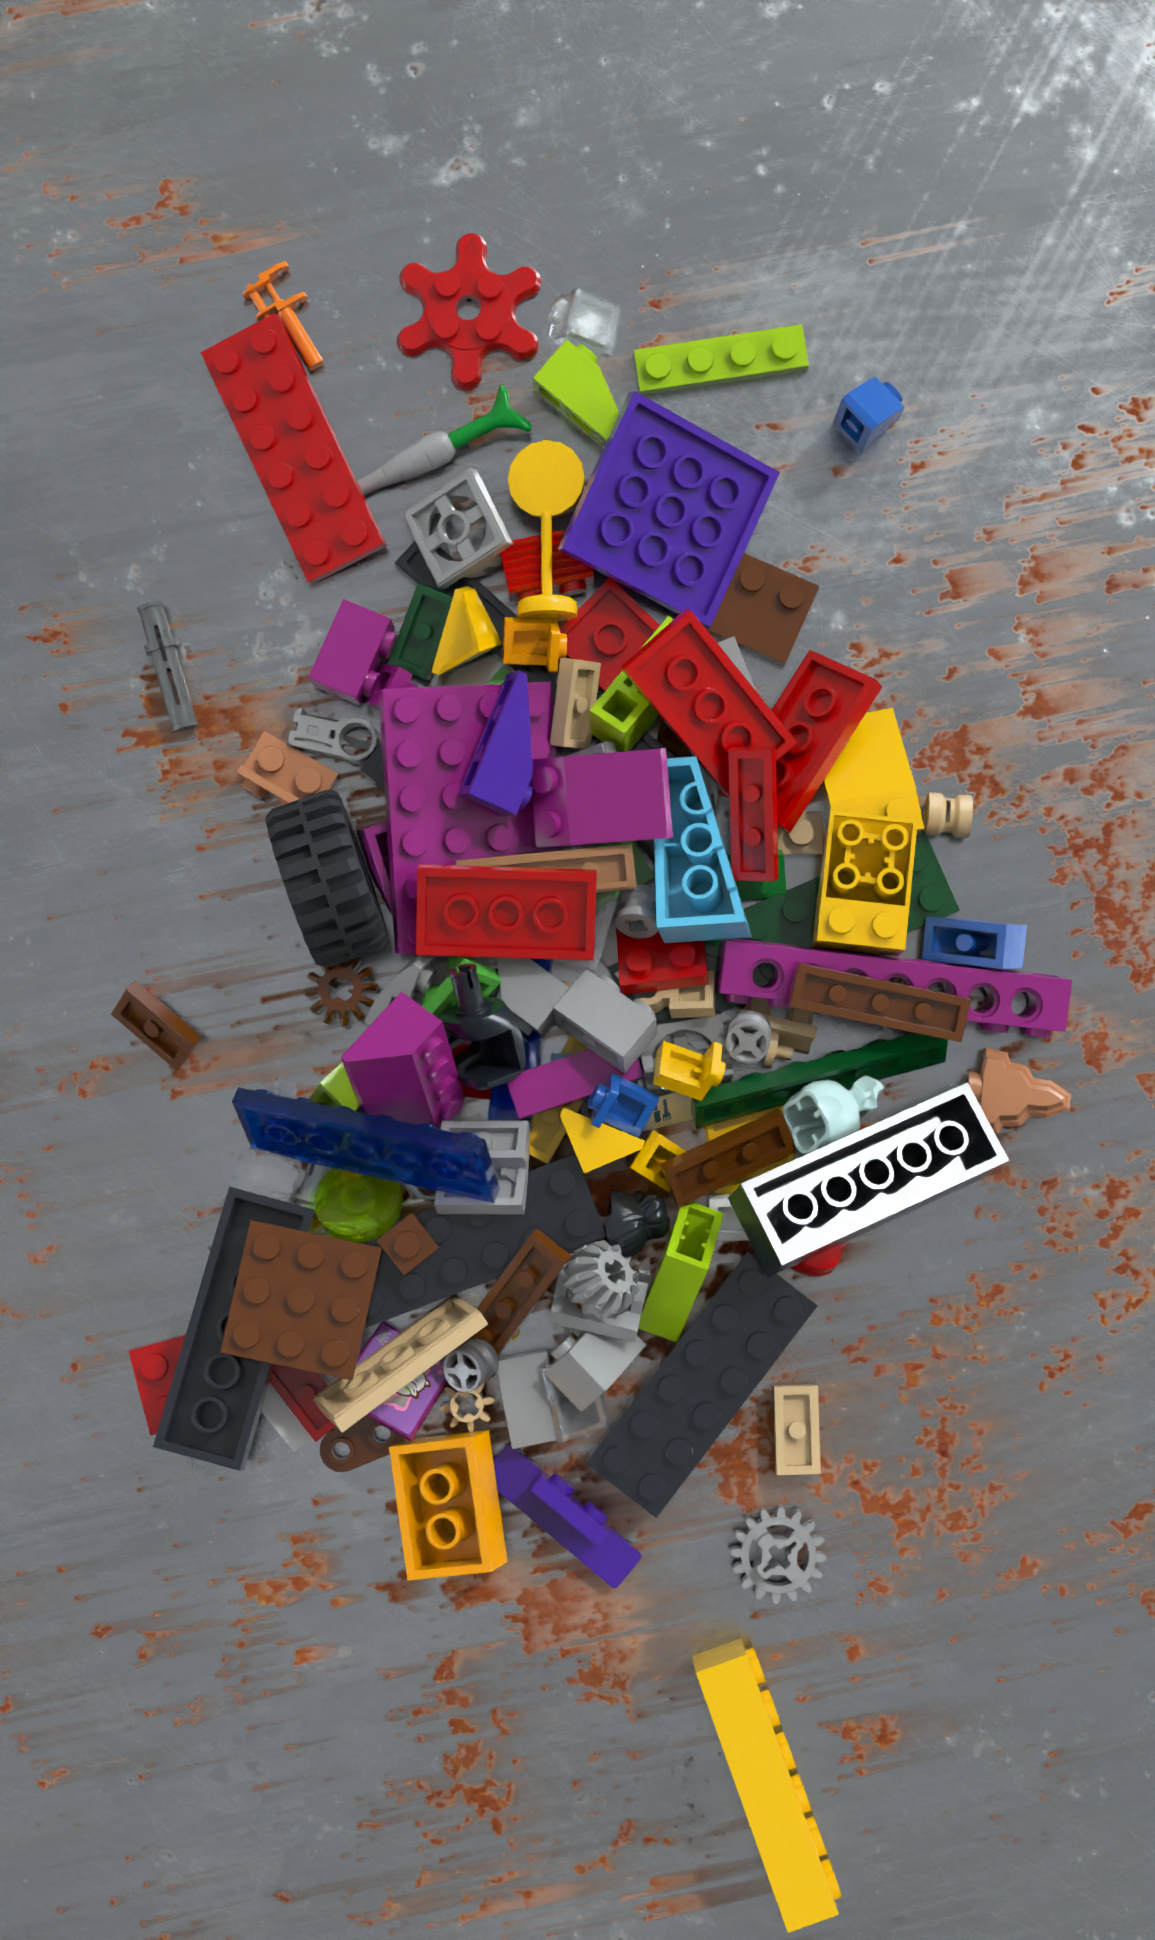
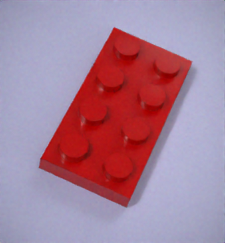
M689 609L681 612L620 667L692 756L697 757L698 763L728 799H730L729 749L776 748L777 761L797 743Z
M812 650L808 651L772 708V712L797 741L789 751L776 761L777 827L788 833H791L882 689V686L876 679ZM720 790V792H719L718 794H719L725 801H727V802L730 803V799H728V798L724 795V793Z
M418 864L416 955L594 961L597 870Z

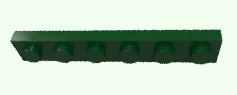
M910 1032L906 1036L891 1040L877 1039L864 1047L850 1051L836 1050L828 1053L823 1058L805 1063L802 1061L791 1062L782 1069L763 1074L759 1072L750 1073L740 1080L722 1085L719 1084L717 1087L712 1086L702 1101L691 1098V1115L695 1127L698 1129L784 1106L793 1095L814 1081L832 1080L847 1089L851 1088L854 1082L864 1076L880 1080L946 1062L948 1040Z

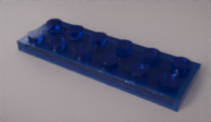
M238 1087L232 1100L253 1151L491 1203L495 1202L499 1193L500 1186L486 1140L473 1133H455L440 1130L427 1123L416 1125L397 1121L395 1118L384 1114L374 1116L359 1113L346 1106H337L335 1108L316 1104L312 1100L303 1097L292 1099L275 1095L265 1089L254 1091Z

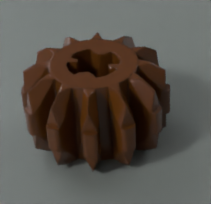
M359 957L350 960L347 968H345V962L335 965L336 968L333 969L320 966L325 972L323 977L314 972L308 973L307 978L312 982L318 983L319 988L306 989L305 996L308 998H321L310 1007V1010L313 1014H317L328 1007L323 1022L331 1025L337 1012H339L342 1027H349V1012H353L355 1018L363 1022L366 1017L359 1009V1006L363 1003L371 1008L374 1000L365 997V992L379 991V984L363 983L374 973L370 966L356 974L361 962ZM338 980L344 984L352 982L353 989L348 990L352 996L346 1001L340 997L333 999L331 991H336L332 986Z

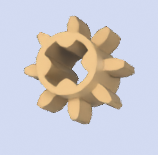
M482 1383L475 1390L465 1393L457 1391L451 1386L445 1387V1392L452 1399L451 1402L441 1405L440 1411L452 1412L454 1417L451 1420L450 1427H455L459 1421L467 1422L468 1430L473 1432L474 1420L477 1418H481L486 1422L490 1421V1415L483 1408L484 1405L495 1402V1397L483 1396L481 1390L485 1383ZM472 1393L477 1397L474 1405L479 1410L474 1412L469 1409L463 1414L458 1410L461 1403L456 1397L460 1395L466 1398Z

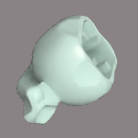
M864 1076L854 1082L850 1091L832 1080L814 1081L804 1086L802 1090L785 1103L782 1110L796 1148L806 1155L860 1130V1119L869 1110L872 1111L877 1107V1096L884 1088L881 1082L869 1076Z

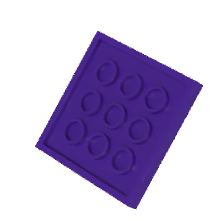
M632 391L627 395L557 550L677 614H680L685 609H689L705 628L711 627L780 472L638 392Z

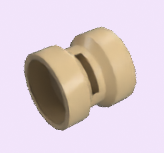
M928 792L923 819L925 835L938 836L945 832L951 833L955 838H969L973 818L972 795H957L955 798H945L942 793Z

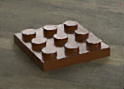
M251 1220L220 1352L353 1381L382 1248Z

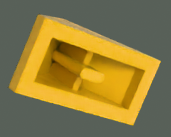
M564 1107L561 1111V1120L584 1173L643 1148L645 1141L603 1123L600 1128L592 1126L590 1118Z
M651 1130L643 1148L638 1151L629 1168L670 1193L660 1164L686 1151L658 1132Z

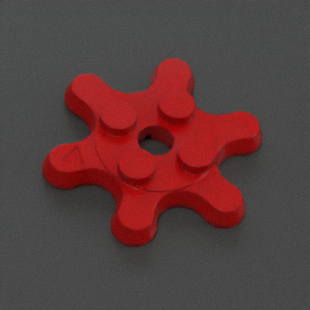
M468 233L459 238L455 248L456 262L450 270L435 273L423 264L416 262L405 265L399 275L402 289L420 300L423 311L417 322L405 326L398 333L396 341L398 349L407 357L420 356L432 348L444 350L450 355L452 360L450 374L453 384L465 391L476 388L481 382L482 361L490 352L496 350L504 351L516 360L527 361L536 355L539 348L536 335L519 325L515 318L516 307L519 303L538 293L541 287L539 273L529 266L519 267L507 275H498L492 272L486 264V242L483 237L475 233ZM467 298H471L472 301L477 302L481 307L478 316L471 320L462 319L456 312L459 304L466 301Z

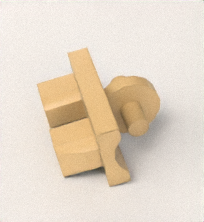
M752 997L751 1004H746L744 1009H740V1012L752 1010L761 1013L768 1019L772 1031L769 1050L763 1058L762 1067L771 1069L775 1057L791 1061L793 1051L808 1054L817 1032V1026L812 1025L813 1011L799 1008L788 1009L786 1019L770 1015L772 1006H768V998ZM743 1029V1031H744L745 1033H754V1032H755V1030H753V1031L747 1030V1031H746L745 1029Z

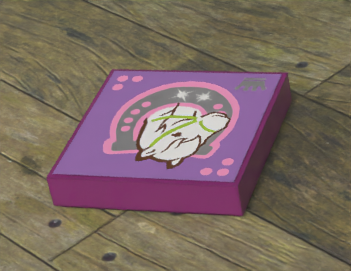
M381 1322L359 1356L357 1364L401 1332ZM443 1357L365 1416L412 1442L448 1383L443 1372V1362L446 1357Z

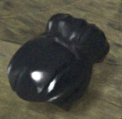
M648 1188L646 1192L637 1190L632 1195L612 1189L609 1202V1218L605 1223L607 1237L603 1240L609 1246L619 1245L621 1255L632 1258L643 1249L648 1240L663 1238L670 1230V1219L667 1216L666 1204L662 1195L653 1188Z

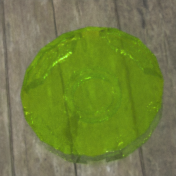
M351 1160L349 1165L341 1168L336 1166L327 1172L317 1186L314 1205L317 1218L329 1235L338 1239L360 1243L376 1239L393 1226L400 1216L403 1198L400 1184L390 1168L375 1160Z

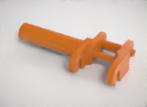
M283 261L257 275L259 281L253 285L251 283L247 284V289L243 291L242 296L243 298L252 299L259 311L255 316L257 321L278 312L291 341L310 371L315 370L324 361L293 311L297 306V302L303 303L307 300V295L305 292H300L284 301L282 298H279L271 281L278 278L279 271L284 273L289 270V265L286 261ZM265 289L268 290L274 300V303L267 307L259 295Z

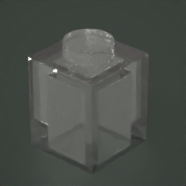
M249 1147L247 1157L240 1155L238 1158L233 1180L239 1182L237 1189L292 1203L303 1164L301 1160Z

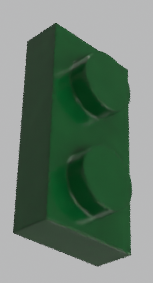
M417 583L389 658V665L401 667L415 676L431 680L433 674L431 671L453 599L452 595L426 584Z

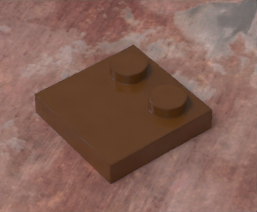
M744 553L712 625L707 627V631L722 640L734 636L738 647L784 667L820 586Z

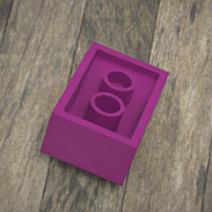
M666 748L532 759L533 775L531 786L533 788L532 802L536 847L673 838Z

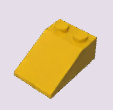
M893 708L867 712L820 785L827 822L830 810L918 819V834L924 829L915 782Z

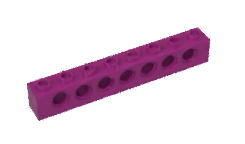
M744 939L720 940L716 990L719 993L725 994V1001L751 1004L752 997L768 998V1006L794 1009V1007L788 1006L787 1003L796 963L801 962L849 973L854 972L858 975L882 980L898 977L902 984L928 989L933 983L941 982L944 986V993L968 998L974 989L984 987L987 993L985 1004L979 1009L969 1007L967 1021L982 1022L983 1030L1008 1033L1009 1026L1025 1027L1026 1035L1051 1038L1052 1030L1066 1032L1072 980L1064 976ZM761 963H770L774 970L773 978L765 985H756L752 977L755 967ZM1026 992L1029 997L1028 1008L1023 1013L1015 1014L1012 1010V1000L1017 994Z

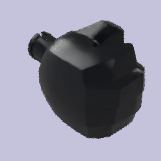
M475 964L458 965L460 972H457L455 967L451 968L448 971V975L451 978L457 1004L445 1010L441 1014L440 1020L443 1022L451 1050L465 1041L471 1042L466 1050H462L453 1058L458 1072V1080L464 1085L477 1090L491 1089L515 1080L526 1066L523 1037L513 1013L503 1000L483 997Z

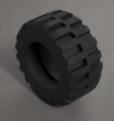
M324 790L272 808L265 817L269 839L295 918L315 964L328 968L383 949L389 942L386 925L359 843L339 793Z

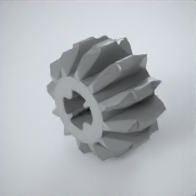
M605 1240L579 1248L570 1258L571 1261L568 1262V1265L563 1268L565 1274L569 1277L563 1286L572 1290L574 1294L571 1303L580 1302L583 1314H594L598 1320L626 1310L633 1303L635 1294L640 1291L638 1285L634 1282L639 1273L632 1270L629 1265L631 1257H623L619 1245L609 1246Z

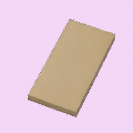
M456 1294L451 1295L357 1364L353 1381L338 1378L315 1395L313 1401L320 1411L343 1433L488 1325L479 1310Z

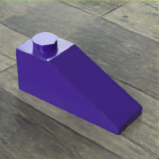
M515 671L506 675L457 794L504 816L516 815L518 810L522 811L529 802L533 790L532 786L529 785L533 775L528 679L527 674L522 671Z

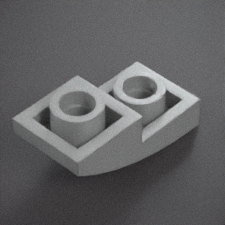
M417 955L383 988L372 1004L364 1023L371 1025L401 991L411 999L419 991L426 993L436 976L437 970L432 968L436 955Z

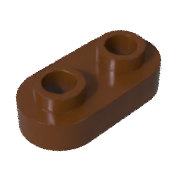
M364 1416L343 1433L337 1427L328 1432L320 1444V1457L329 1469L335 1472H347L389 1455V1447L402 1442L404 1438L390 1430V1438L387 1441L377 1440L374 1430L376 1427L383 1425ZM339 1442L347 1444L350 1450L349 1455L345 1458L337 1457L334 1453L335 1444Z

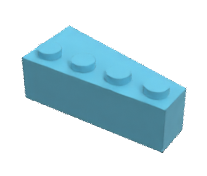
M697 757L668 758L667 767L673 838L654 839L657 930L664 943L751 938L750 929Z

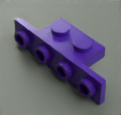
M510 1443L506 1444L495 1457L493 1462L498 1492L612 1588H617L640 1561L642 1556L635 1547L605 1523L609 1517L590 1501L585 1505L582 1504L571 1494L575 1489L564 1478L555 1472L550 1477L517 1448L512 1449Z

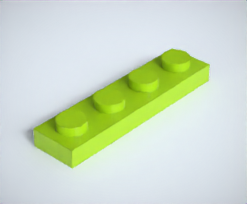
M802 324L633 350L639 394L643 396L807 371L809 368Z

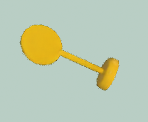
M543 440L531 443L517 454L509 469L508 485L510 495L520 509L532 516L541 517L542 595H533L521 599L517 606V617L545 618L564 621L577 617V603L574 599L563 595H552V517L562 515L576 504L583 493L585 482L582 462L571 448L561 442Z

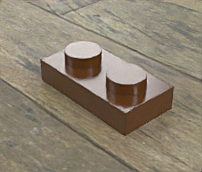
M137 981L125 990L111 1013L115 1019L175 1070L187 1061L202 1038L201 1035Z

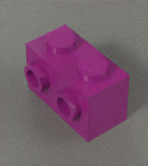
M343 599L308 677L313 686L359 706L362 705L365 696L371 698L380 680V673L376 672L382 657H390L398 637L397 634L393 633L395 626L392 620Z

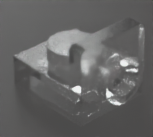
M574 289L559 296L553 302L549 312V322L552 323L549 336L555 339L569 336L600 349H608L612 347L621 306L582 290Z

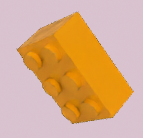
M489 1430L415 1438L412 1442L404 1440L389 1447L407 1581L487 1573L496 1570L508 1562Z

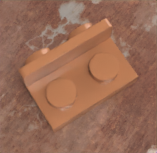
M263 731L243 766L239 765L235 771L240 778L244 779L241 784L242 788L261 799L268 793L281 801L279 806L324 790H332L340 777L339 773L266 731Z

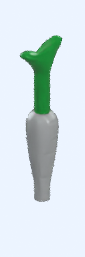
M500 384L495 403L487 415L449 434L435 431L418 439L372 473L358 479L357 482L365 496L381 487L413 478L445 465L453 459L456 452L455 449L494 429L518 428L524 431H531L532 427L528 420L510 407L509 392L503 384Z

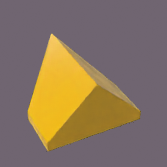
M466 586L455 589L431 673L441 675L450 672L503 644L474 588Z

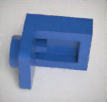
M611 1073L605 1085L598 1083L589 1098L587 1107L591 1109V1125L600 1128L604 1121L638 1138L659 1102V1095Z

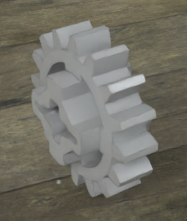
M778 1504L775 1515H769L764 1506L760 1507L761 1519L755 1521L747 1515L744 1517L749 1527L747 1531L737 1529L734 1531V1536L741 1541V1545L730 1547V1554L740 1557L741 1560L732 1565L734 1573H746L740 1582L741 1586L746 1589L755 1584L754 1595L759 1600L767 1591L771 1593L774 1604L779 1603L781 1593H787L792 1602L797 1601L795 1590L801 1587L804 1591L810 1593L812 1589L807 1581L809 1577L821 1579L823 1575L815 1567L816 1562L826 1561L827 1556L821 1551H816L815 1547L823 1544L824 1539L822 1535H810L816 1526L812 1519L805 1521L803 1524L800 1523V1510L795 1509L790 1516H785L783 1505ZM774 1525L790 1527L785 1533H771L767 1529V1527ZM754 1539L759 1545V1555L750 1566L749 1548ZM806 1543L807 1558L804 1567L801 1568L797 1563L798 1551ZM775 1545L779 1549L787 1546L784 1550L787 1559L782 1563L778 1559H773L769 1562L772 1557L769 1549ZM771 1575H784L789 1579L780 1583L766 1581Z

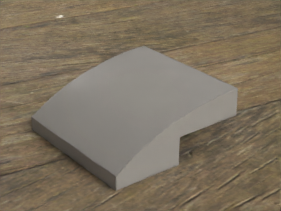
M442 1121L436 1157L440 1167L434 1202L437 1214L525 1215L529 1169V1121Z

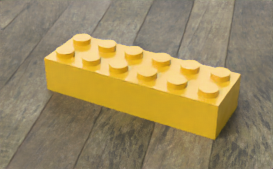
M739 1638L692 1655L698 1681L787 1932L790 1933L839 1915L834 1900L841 1898L842 1894L829 1858L823 1861L819 1859L820 1856L827 1854L814 1816L807 1819L804 1817V1813L812 1810L799 1774L791 1777L788 1770L796 1768V1764L784 1731L778 1734L774 1732L773 1727L781 1725L769 1689L762 1692L759 1690L758 1684L766 1682L754 1647L745 1650L743 1642Z

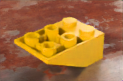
M830 810L816 903L812 947L899 956L905 951L918 819Z

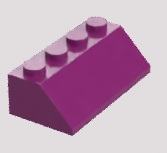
M402 991L341 1056L367 1128L375 1137L437 1130L441 1126L442 1121L452 1120L463 1106L465 1096L461 1082L458 1080V1072L443 1022Z

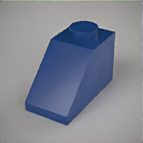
M874 376L842 398L833 422L863 453L900 418L904 410V406L901 403L903 399L893 385L889 382L882 384Z
M926 916L922 960L997 969L1023 968L1027 925Z

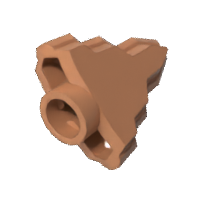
M984 1047L978 1072L968 1071L965 1077L964 1084L968 1082L995 1134H998L1002 1127L1021 1126L1029 1116L1048 1118L1070 1109V1093L1052 1081L1034 1078L1026 1065L1011 1062L1007 1052Z

